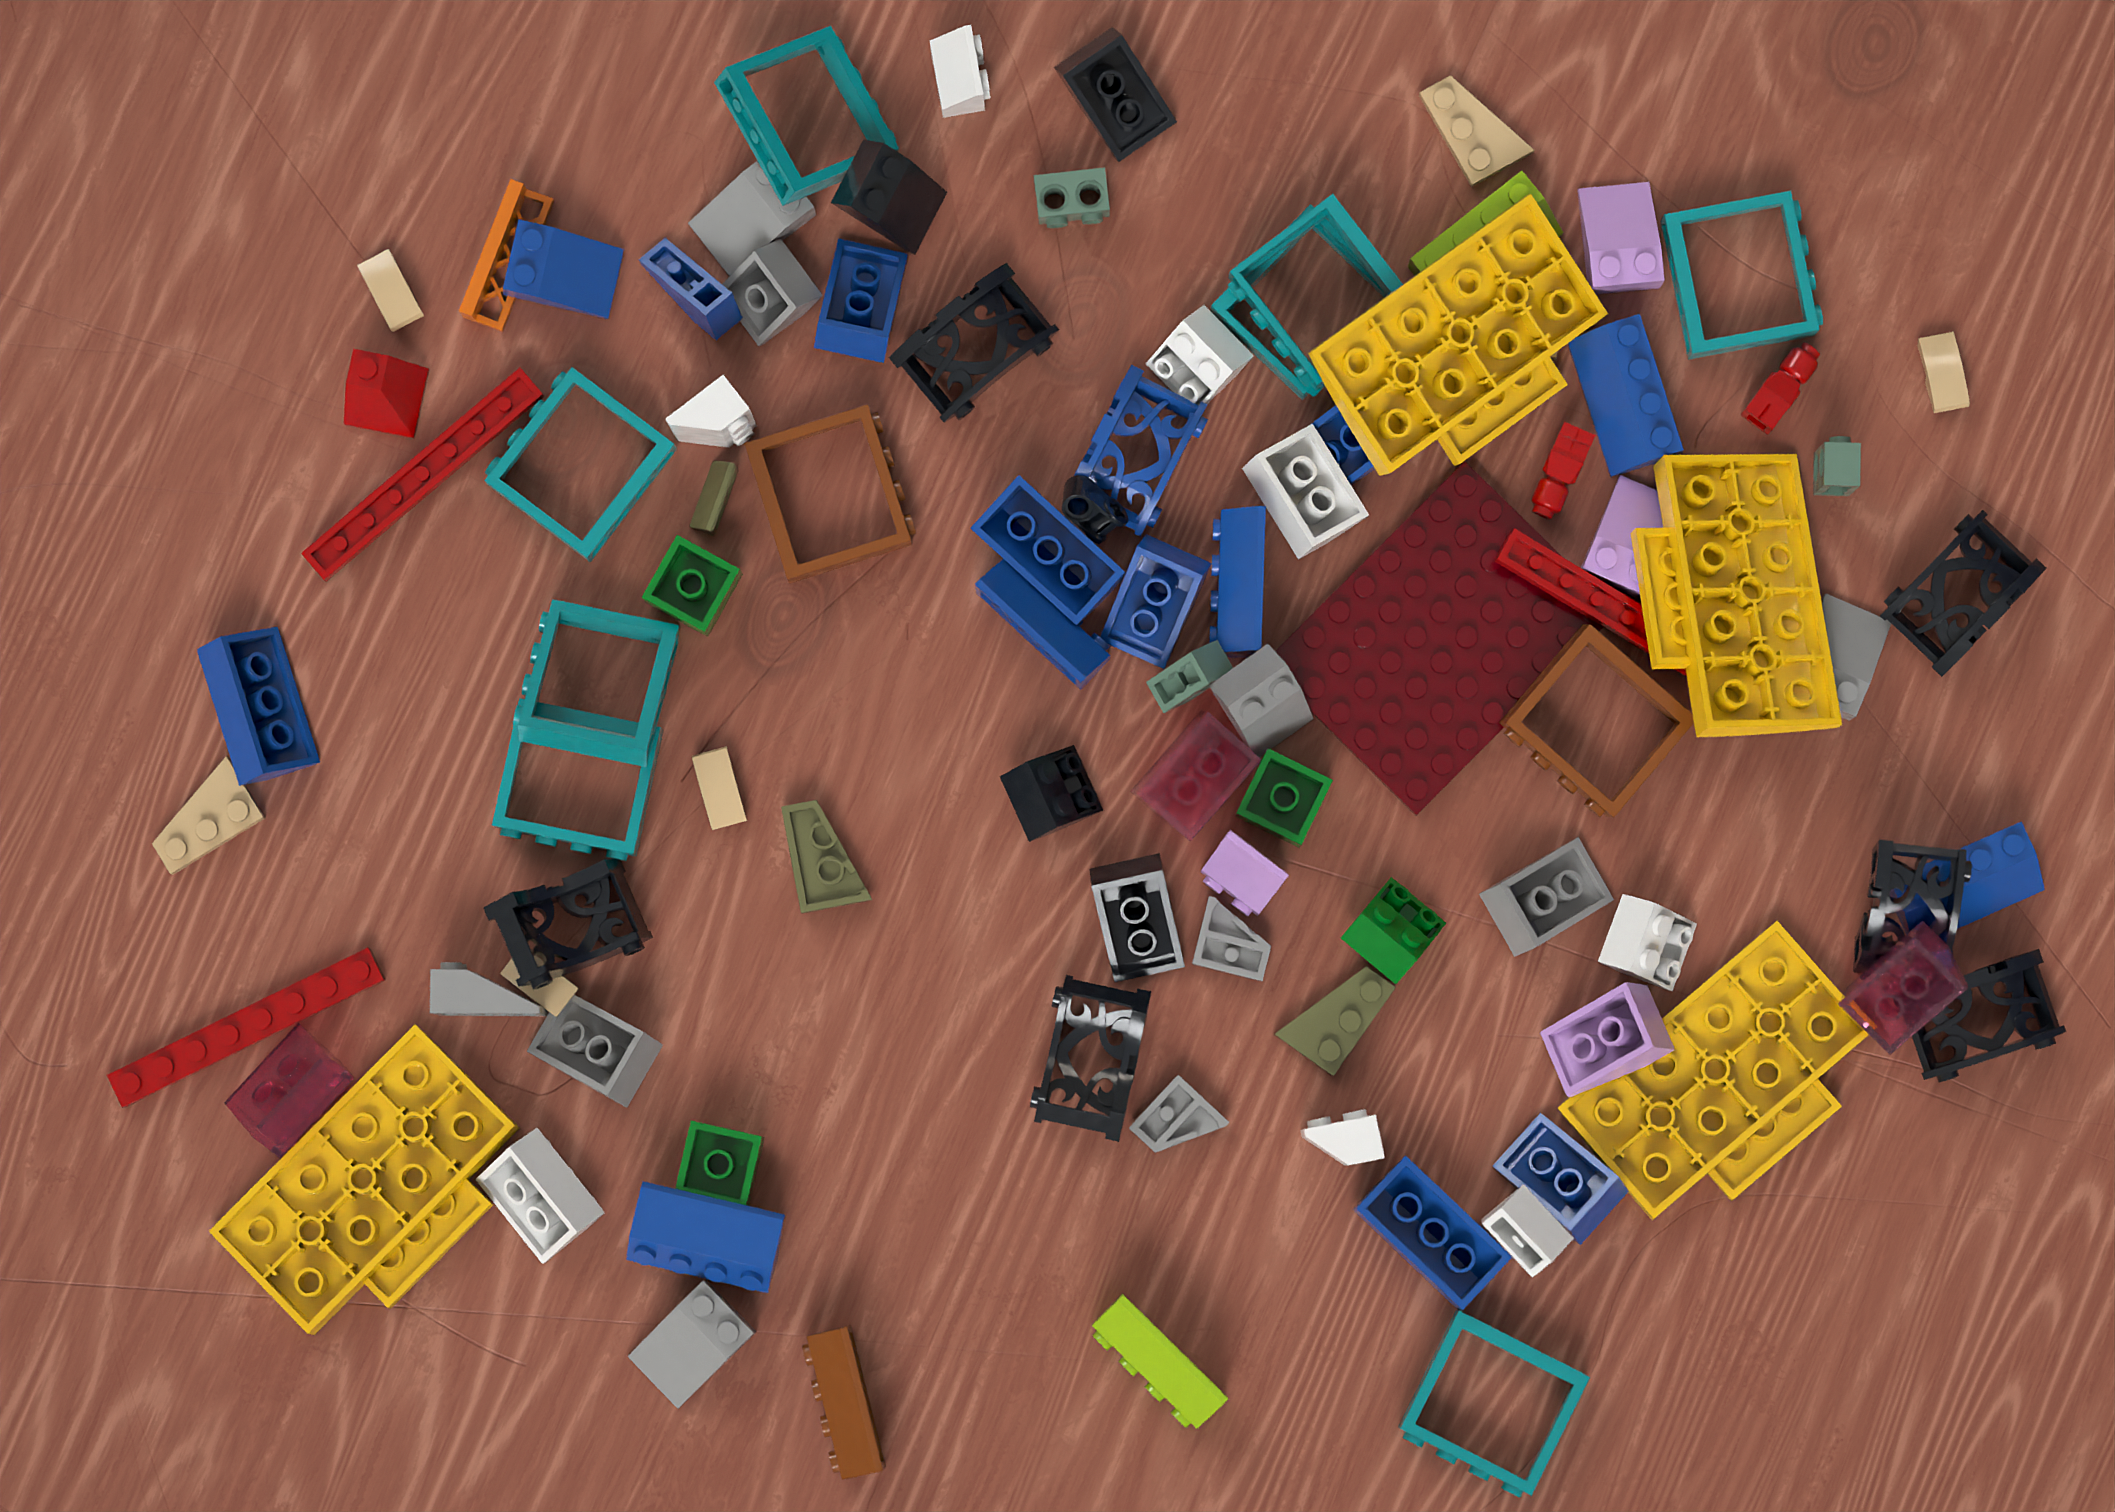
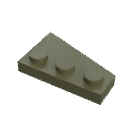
M813 800L782 806L781 809L801 913L871 901L870 894L818 801Z
M1366 966L1274 1035L1334 1076L1396 987Z

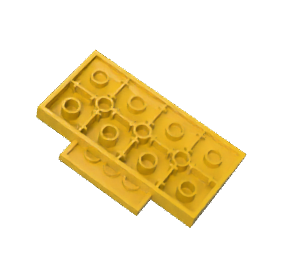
M1528 194L1315 347L1308 355L1341 415L1379 476L1392 473L1435 440H1438L1455 466L1461 464L1567 386V382L1550 356L1608 313L1532 194Z
M1797 454L1663 455L1653 466L1663 528H1635L1630 533L1651 668L1686 669L1696 737L1761 735L1839 728L1842 725Z
M1776 921L1662 1018L1675 1048L1674 1051L1646 1067L1572 1096L1557 1109L1601 1162L1620 1177L1628 1189L1629 1195L1653 1221L1706 1174L1709 1175L1730 1201L1734 1200L1838 1111L1842 1105L1820 1082L1819 1078L1868 1037L1874 1029L1782 925Z
M415 1024L209 1232L307 1334L315 1335L364 1285L387 1308L391 1309L494 1205L469 1179L520 1127Z

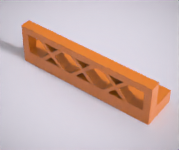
M510 179L459 309V313L463 318L500 332L504 331L516 298L507 296L505 301L502 296L503 287L499 289L494 276L498 268L509 263L511 252L507 243L510 236L516 233L517 227H514L517 217L523 220L520 210L524 199L528 198L543 204L539 217L529 221L545 225L554 203L553 198L526 189L523 183ZM504 251H506L508 258L501 260ZM491 284H493L495 291L488 293ZM497 296L499 297L503 309L498 321L479 315L485 301Z

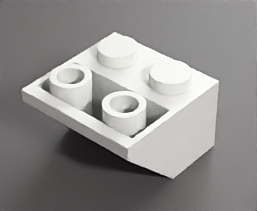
M967 25L930 40L943 118L984 111V100L990 99V88L986 69L979 70L978 66L984 64L980 34L973 36L971 25Z
M1203 305L1177 326L1147 361L1146 365L1172 392L1190 400L1192 403L1200 405L1201 401L1208 404L1237 376L1254 355Z
M1622 894L1598 962L1618 972L1673 991L1688 947L1692 942L1697 923L1657 903Z
M1366 1109L1344 1113V1121L1331 1123L1330 1117L1307 1121L1308 1128L1300 1130L1302 1138L1344 1166L1385 1158L1376 1115L1367 1116Z
M1524 1184L1481 1219V1223L1531 1277H1534L1549 1265L1574 1239Z

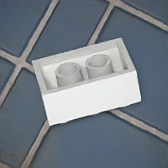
M724 375L666 418L672 433L679 442L728 448L734 443L740 446L754 435L752 429L757 426L750 408Z
M1313 424L1255 455L1242 468L1298 560L1327 544L1369 516Z
M538 1128L508 1147L475 1179L542 1264L577 1238L605 1213L596 1199L587 1191L572 1169L567 1166Z

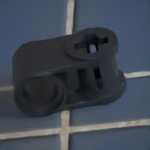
M1076 475L1065 482L1062 501L1063 514L1084 531L1094 543L1102 544L1106 540L1107 534L1117 526L1122 527L1128 523V515L1123 506L1106 494L1092 479L1087 476Z

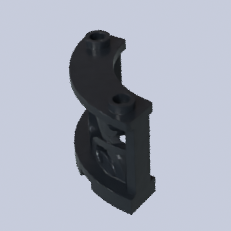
M1007 263L976 282L975 287L969 293H966L963 298L960 296L956 297L935 314L936 320L931 321L922 330L918 329L889 357L897 369L901 366L939 411L941 414L939 418L944 423L955 416L958 420L967 416L975 408L972 403L975 399L1033 353L1037 357L1045 353L1054 344L1051 338L1060 330L1055 324L1051 326L1012 279L1015 272ZM1003 296L1014 308L1013 310L1007 311ZM979 306H983L987 309L986 316L991 315L994 311L996 316L989 319H978L975 316V310ZM1020 316L1034 332L1035 336L1028 340H1021L1017 333L1019 330L1026 329V327L1018 323L1009 326V320ZM959 319L978 328H988L997 325L996 345L991 360L982 362L953 360L960 345L959 331L955 324ZM943 336H948L952 340V346L946 357L941 356L946 347H939L937 344L938 339ZM1008 344L1018 349L1007 359H1005ZM916 357L924 363L936 368V371L934 372L932 378L927 373V371L922 367V365L918 362ZM944 372L951 373L947 380L949 391L954 383H960L963 386L961 395L953 402L936 384ZM970 375H985L972 387Z
M1984 510L1975 518L1968 514L1953 529L1958 535L1904 591L1898 586L1884 600L1888 608L1880 615L1884 621L1887 619L1934 663L1932 668L1941 677L1987 631L1983 625L1990 629L2047 569L2037 558L2031 562L1985 519L1988 514ZM1973 534L1982 542L1978 550L1970 546V539ZM1960 545V551L1964 557L1945 560ZM1985 545L1993 552L1990 560L1983 558L1986 553ZM2001 559L2006 565L2001 564L1997 561ZM1958 570L1983 571L1979 581V593L1988 609L1983 613L1980 609L1970 605H1958L1945 611L1944 584L1947 573ZM1933 573L1930 592L1917 589ZM1991 573L1996 575L1992 582H1998L2001 586V590L1998 593H1993L1988 589V580ZM1911 600H1918L1921 603V610L1914 613L1913 616L1922 617L1931 612L1932 620L1920 628L1901 612L1902 608ZM1960 613L1968 618V624L1964 628L1957 626V619L1953 620L1949 625L1947 618ZM1934 627L1937 638L1945 652L1924 633Z
M1878 840L1872 849L1867 893L1868 898H1874V901L1868 913H1863L1859 930L1855 936L1853 972L1867 974L1870 968L1874 967L1932 974V980L1940 981L1945 971H1951L1953 964L1952 948L1959 921L1964 882L1969 883L1972 872V863L1966 860V849H1946L1899 844L1890 840ZM1893 855L1917 858L1914 870L1903 862L1894 859ZM1927 859L1950 861V874L1945 881L1941 882L1936 879L1939 874L1938 866L1933 867L1928 872L1926 880L1922 877ZM1904 883H1905L1906 885H1908V887H1907L1905 893L1903 894L1904 888H1905V887H1904ZM1897 888L1903 895L1899 898H1893L1889 894L1891 890ZM1918 893L1929 906L1936 920L1923 931L1905 938L1902 927L1893 919L1885 917V914L1903 910L1912 902L1915 894ZM1948 896L1947 906L1945 908L1940 898H1945ZM1886 932H1893L1896 934L1898 941H1893L1892 935L1889 937H1882V935Z
M604 859L588 868L562 878L564 885L561 887L558 885L546 889L545 885L527 890L511 892L483 907L488 920H496L520 976V978L516 979L518 987L531 985L533 990L540 989L552 983L555 978L592 966L622 952L624 956H630L645 948L643 943L652 939L653 935L651 931H648L624 876L626 871L621 860ZM609 880H612L620 899L619 902L609 904ZM583 895L586 898L584 906L594 903V907H578L575 904V897ZM557 902L572 916L579 918L592 917L585 937L577 949L561 945L543 934L553 922V904ZM625 910L633 931L625 936L616 937L612 934V927L621 926L624 922L618 918L606 919L608 913ZM533 911L540 912L544 917V922L537 928L533 925L539 920L533 917ZM597 940L604 945V947L591 951ZM530 941L536 944L532 951L528 944ZM535 955H539L543 959L544 964L542 966L537 965L534 958ZM555 957L565 961L555 963Z
M2039 949L2007 958L1957 978L1953 977L1894 997L1898 1011L1903 1010L1924 1071L1921 1073L1924 1080L1937 1077L1938 1083L1958 1077L1959 1069L2034 1045L2035 1050L2056 1044L2055 1036L2065 1033L2066 1029L2064 1025L2059 1026L2038 965L2044 962ZM1997 982L2003 983L2005 987L2003 994L2011 992V998L1996 996L1993 991L1994 985ZM2024 985L2029 997H2024ZM1977 986L1980 993L1988 1001L1997 1005H2009L2006 1017L1992 1039L1971 1033L1956 1024L1967 1015L1971 1008V988ZM1952 997L1957 998L1961 1003V1008L1955 1015L1948 1018L1945 1014L1954 1010L1948 1008L1947 1001ZM2031 1003L2035 1016L2031 1012L2021 1011L2022 1005ZM1918 1005L1936 1025L1927 1032ZM2036 1018L2040 1029L2036 1031L2028 1030L2026 1027L2027 1019ZM2014 1030L2022 1037V1039L2005 1044ZM1943 1031L1949 1036L1942 1039L1938 1049L1942 1050L1945 1046L1949 1045L1954 1049V1055L1949 1060L1937 1063L1929 1039ZM1967 1045L1986 1050L1985 1052L1965 1058Z
M1066 975L1063 987L1056 986L1052 1007L1058 1008L1047 1064L1041 1087L1034 1086L1030 1102V1108L1036 1109L1034 1122L1041 1123L1042 1120L1102 1132L1106 1133L1105 1139L1119 1142L1152 991L1137 988L1135 993L1074 980L1073 976ZM1073 996L1098 1001L1099 1016L1091 1019V1011L1084 1003L1083 1014L1080 1016L1073 1015L1071 1012ZM1105 1003L1133 1009L1106 1013ZM1066 1020L1075 1029L1060 1042L1064 1021ZM1112 1026L1111 1036L1116 1032L1123 1035L1121 1044L1113 1046L1109 1043L1106 1027ZM1099 1030V1037L1104 1050L1110 1056L1122 1062L1120 1068H1107L1096 1073L1086 1086L1074 1070L1068 1053L1081 1040ZM1057 1059L1060 1070L1065 1078H1058L1052 1081ZM1109 1079L1113 1084L1110 1092H1103L1101 1086L1098 1089L1097 1095L1092 1092L1100 1080ZM1056 1089L1064 1090L1066 1096L1062 1100L1063 1103L1070 1101L1075 1093L1080 1097L1076 1108L1050 1103L1052 1093ZM1087 1103L1103 1114L1085 1111L1083 1108Z

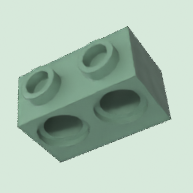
M1105 167L1034 175L1039 224H1046L1047 228H1061L1067 226L1068 221L1082 220V224H1097L1103 222V217H1110ZM1086 190H1093L1099 194L1100 200L1094 205H1086L1080 200V196ZM1058 194L1063 197L1065 202L1062 207L1051 209L1045 205L1044 201L1049 195Z
M1846 436L1829 437V442H1824L1814 452L1813 495L1850 496L1860 487L1861 443H1851V437Z
M1218 640L1191 651L1146 683L1163 713H1166L1193 700L1208 690L1210 684L1233 669V666Z

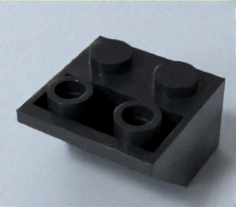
M1074 745L1029 760L1000 776L1029 842L1053 834L1103 811Z

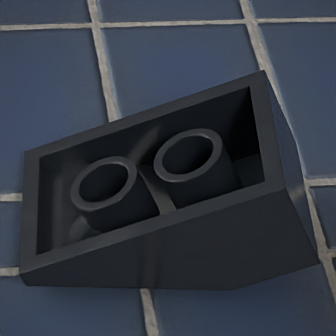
M1113 27L1054 67L1072 97L1118 162L1177 123V120L1126 40Z
M863 140L831 203L907 252L915 255L948 192L910 159L885 143Z
M1160 853L1090 868L1092 891L1114 983L1185 967Z

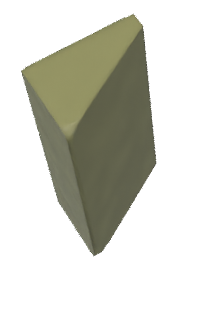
M724 461L712 462L690 522L692 529L712 536L716 535L738 474V469L734 463Z

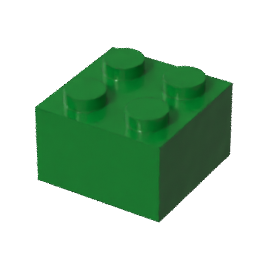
M676 535L645 590L642 599L645 603L708 637L743 574L739 568Z
M1268 748L1235 817L1300 848L1333 780Z
M691 1121L675 1189L749 1206L765 1137Z

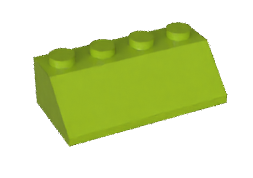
M1520 171L1411 257L1407 267L1414 276L1528 194H1532L1559 237L1563 234V231L1543 195L1525 173Z
M1123 1294L1092 1324L1097 1330L1092 1336L1107 1351L1113 1346L1123 1356L1118 1362L1132 1376L1140 1372L1149 1381L1145 1388L1159 1402L1166 1398L1175 1407L1171 1414L1185 1428L1192 1424L1197 1429L1228 1400V1397Z

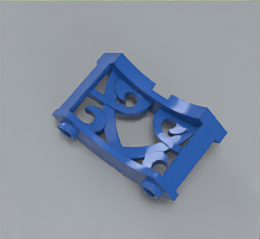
M1131 365L1114 395L1107 414H1104L1091 440L1092 443L1083 460H1081L1074 476H1087L1102 490H1112L1111 498L1117 500L1119 490L1127 488L1126 498L1130 505H1132V497L1136 494H1141L1145 499V504L1139 515L1124 508L1129 519L1125 526L1135 530L1134 534L1141 537L1146 526L1151 528L1155 526L1162 512V509L1157 507V504L1191 437H1200L1208 421L1207 418L1203 417L1208 404L1202 401L1200 405L1192 403L1190 400L1142 377L1144 371ZM1145 399L1157 404V406L1153 409ZM1165 408L1188 421L1182 428L1175 429L1172 427L1171 421L1176 418V415L1166 416L1161 421L1158 414ZM1127 414L1134 415L1136 421L1140 418L1141 414L1145 418L1134 427H1128L1124 423V417ZM1150 426L1157 443L1159 461L1140 471L1123 475L1125 467L1124 457L1119 447L1110 440L1112 434L1125 437L1133 436ZM1168 438L1181 439L1171 458ZM1112 456L1116 459V476H1110L1112 467L1106 469L1102 466V460L1105 457ZM1163 474L1153 494L1151 487L1146 482Z

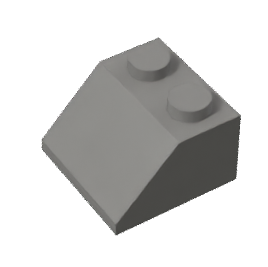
M781 239L754 250L722 284L733 293L743 317L740 322L758 346L765 344L802 317L823 296Z

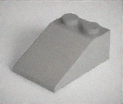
M756 161L736 177L688 224L730 276L754 250L779 239L783 241L816 216V211L807 197L782 206L760 164Z
M1825 593L1822 599V607L1841 718L1850 721L1857 716L1866 695L1891 623L1887 619L1884 621L1880 616Z
M1266 644L1209 685L1255 760L1264 755L1268 748L1272 749L1314 719L1301 687L1287 664L1269 644Z
M1579 837L1479 893L1514 957L1536 948L1614 900Z
M441 962L440 969H430L431 1014L439 1016L548 1015V1011L544 1007L476 972L467 970V964Z
M574 995L558 1017L549 1012L527 1052L627 1108L663 1044L643 1031Z
M703 1280L627 1357L679 1409L757 1331L707 1280Z

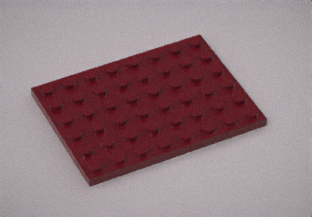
M1465 461L1275 651L1287 664L1301 687L1311 713L1415 816L1504 728L1499 722L1581 625L1591 624L1599 632L1603 628L1600 624L1494 561L1509 532L1514 528L1558 555L1560 554Z

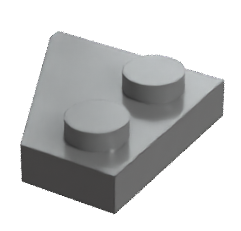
M1209 896L1192 964L1262 982L1271 945L1253 932L1215 897Z
M1177 1075L1129 1129L1156 1153L1223 1128L1229 1121L1185 1080Z

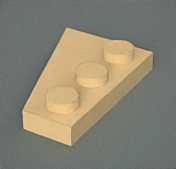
M1451 75L1419 93L1421 101L1471 187L1534 152L1532 147Z
M226 756L152 843L171 875L176 874L265 819L246 785L239 786L229 757Z

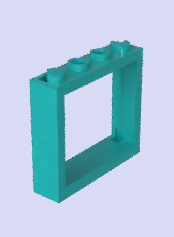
M831 26L725 67L714 82L782 206L842 182L855 156L801 178L748 83L747 76L816 49L866 139L882 142L896 151L899 150L894 133L885 124L879 113L877 102L870 97L862 82L859 70L852 65L845 52L842 40L836 36Z
M1791 191L1668 213L1662 217L1660 223L1688 360L1812 337L1820 330L1819 325H1823L1822 310L1819 304L1814 305L1812 291L1816 290L1815 276L1812 269L1807 270L1805 256L1809 255L1808 242L1805 234L1800 235L1797 222L1802 219L1799 201L1793 200ZM1780 207L1804 322L1704 340L1681 225Z
M1334 194L1330 195L1230 270L1228 277L1231 281L1228 287L1233 295L1240 302L1243 299L1247 301L1253 309L1250 312V316L1261 330L1267 327L1275 338L1271 342L1277 352L1283 358L1287 356L1291 358L1297 366L1293 371L1305 387L1311 384L1315 391L1324 385L1319 373L1246 278L1327 218L1386 296L1402 286L1403 283Z
M1310 204L1290 225L1314 207ZM1326 218L1312 228L1384 298L1386 297V294ZM1307 233L1246 278L1249 284L1254 288ZM1228 288L1211 305L1210 311L1301 400L1308 394L1315 397L1325 385L1316 391L1311 384L1305 387L1295 374L1230 313L1240 301Z
M571 367L567 373L562 371L553 381L551 389L554 391L547 400H539L529 413L531 420L524 430L518 428L507 442L510 448L503 457L497 456L492 460L485 471V474L488 476L484 481L489 487L591 563L677 451V447L673 442ZM575 385L655 444V447L583 540H580L502 481Z
M552 599L549 612L543 611L539 624V632L543 633L541 642H534L530 658V663L534 664L532 674L526 673L523 680L522 695H526L523 706L517 705L514 713L513 725L518 726L519 741L647 767L679 644V625ZM559 624L659 644L635 739L534 718Z
M519 698L518 705L523 706L525 699ZM538 702L534 718L634 739L639 722ZM513 725L492 826L501 829V836L521 839L523 833L536 836L535 843L556 847L557 841L571 843L570 850L591 854L592 848L606 850L605 857L627 861L628 855L637 857L664 730L657 726L647 767L641 766L626 840L620 841L507 817L523 742L519 741L518 726Z
M1456 1310L1398 1428L1405 1431L1403 1439L1421 1448L1425 1442L1437 1447L1435 1455L1455 1464L1459 1458L1471 1465L1468 1472L1488 1481L1490 1475L1504 1481L1501 1488L1519 1498L1523 1492L1532 1496L1590 1377ZM1462 1329L1572 1384L1526 1479L1415 1424Z

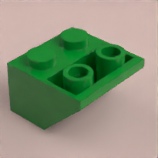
M1391 877L1341 936V939L1394 984H1397L1443 929L1446 922L1411 894L1406 887Z

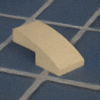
M389 249L357 265L392 332L424 316Z
M1954 332L1918 338L1917 347L1926 373L1925 385L1933 412L1938 413L1969 407L1970 402L1966 379Z
M727 746L693 755V764L712 830L747 821Z
M537 955L534 956L537 965L542 966L544 964L543 960ZM511 959L500 974L518 987L516 979L520 978L513 959ZM564 976L555 978L549 985L533 990L531 985L518 987L555 1017H558L579 989Z

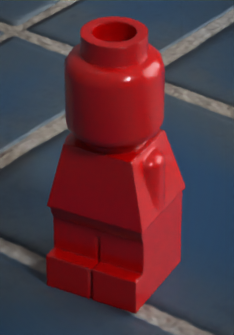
M1805 342L1800 347L1792 348L1780 363V370L1772 372L1758 389L1757 394L1741 413V416L1768 435L1800 395V385L1807 383L1818 368L1817 359L1820 353L1813 346Z
M1567 422L1562 424L1542 468L1546 478L1539 480L1531 498L1534 504L1532 509L1534 514L1551 520L1554 514L1561 512L1569 494L1566 486L1575 484L1596 435Z

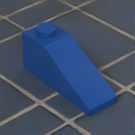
M664 238L639 259L640 264L682 310L715 340H718L743 318L733 293L667 238Z

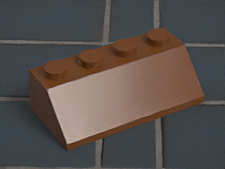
M851 1325L807 1336L808 1344L802 1345L807 1366L814 1365L817 1379L811 1380L815 1400L816 1402L823 1401L826 1415L820 1416L824 1437L831 1436L834 1451L829 1452V1458L833 1473L840 1472L843 1480L884 1471L886 1464Z

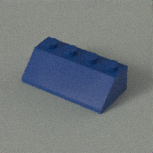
M1640 314L1600 326L1574 338L1568 343L1610 477L1656 464L1663 455H1680L1683 452L1681 439Z
M1020 475L1013 480L970 528L1075 625H1078L1100 605L1124 579L1126 574L1121 567Z
M1266 506L1223 509L1220 513V519H1213L1212 540L1219 541V555H1212L1211 576H1218V590H1211L1210 612H1217V626H1210L1209 643L1218 640L1227 657L1248 658L1261 649Z
M1004 559L975 583L976 593L1080 690L1110 660V654L1107 652L1110 646L1098 634L1094 632L1089 636L1080 627L1084 623L1083 621L1075 625Z
M278 627L220 636L197 649L239 786L270 780L320 763Z
M2022 821L1959 848L1967 850L1966 860L1971 861L1972 872L1969 883L1964 882L1957 929L2045 890L2038 857ZM1932 860L1925 864L1922 877L1925 880L1928 872L1935 866L1939 867V874L1936 878L1938 881L1942 882L1948 878L1951 867L1950 861ZM1904 883V887H1905V888H1904L1903 894L1905 893V891H1906V889H1907V887H1908V885H1906L1905 883ZM1895 888L1891 890L1889 895L1893 898H1899L1903 894L1899 889ZM1918 893L1915 894L1914 899L1906 908L1896 912L1907 938L1923 931L1936 920L1931 909ZM1948 896L1945 898H1940L1945 908L1947 906Z
M1404 1156L1352 1209L1457 1310H1463L1512 1258L1497 1241L1407 1156Z
M642 1181L629 1235L626 1260L637 1262L641 1265L671 1270L679 1274L705 1278L713 1282L727 1283L743 1287L747 1290L768 1293L778 1260L785 1214Z

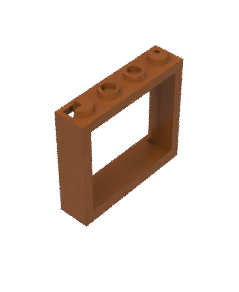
M868 404L744 443L789 584L912 545L910 536L916 534L910 513L906 515L902 513L899 502L904 501L905 496L900 481H892L888 468L895 466L889 446L881 447L877 434L883 433L884 430L878 412L871 414ZM862 421L897 534L798 565L763 452Z
M1582 624L1499 723L1506 729L1503 734L1518 747L1524 744L1533 752L1530 758L1545 771L1550 767L1560 776L1557 782L1571 794L1578 791L1586 798L1587 801L1584 805L1590 811H1593L1599 817L1604 814L1606 817L1614 818L1694 724L1693 714L1591 624ZM1585 646L1674 723V726L1611 800L1522 723V720Z

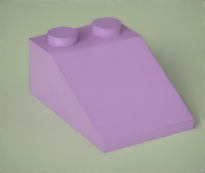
M1649 182L1578 189L1587 282L1595 294L1660 288L1665 278L1661 243Z
M1620 475L1581 568L1616 590L1641 600L1630 533L1635 528H1663L1658 492L1653 488Z
M1231 830L1201 870V873L1206 876L1202 882L1218 894L1223 890L1235 898L1231 904L1246 916H1249L1251 912L1258 916L1288 877L1287 873Z
M1630 982L1621 984L1540 1032L1567 1097L1575 1096L1646 1067L1675 1050L1648 986Z

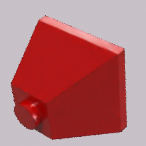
M353 348L345 387L344 425L414 439L429 369L389 355Z

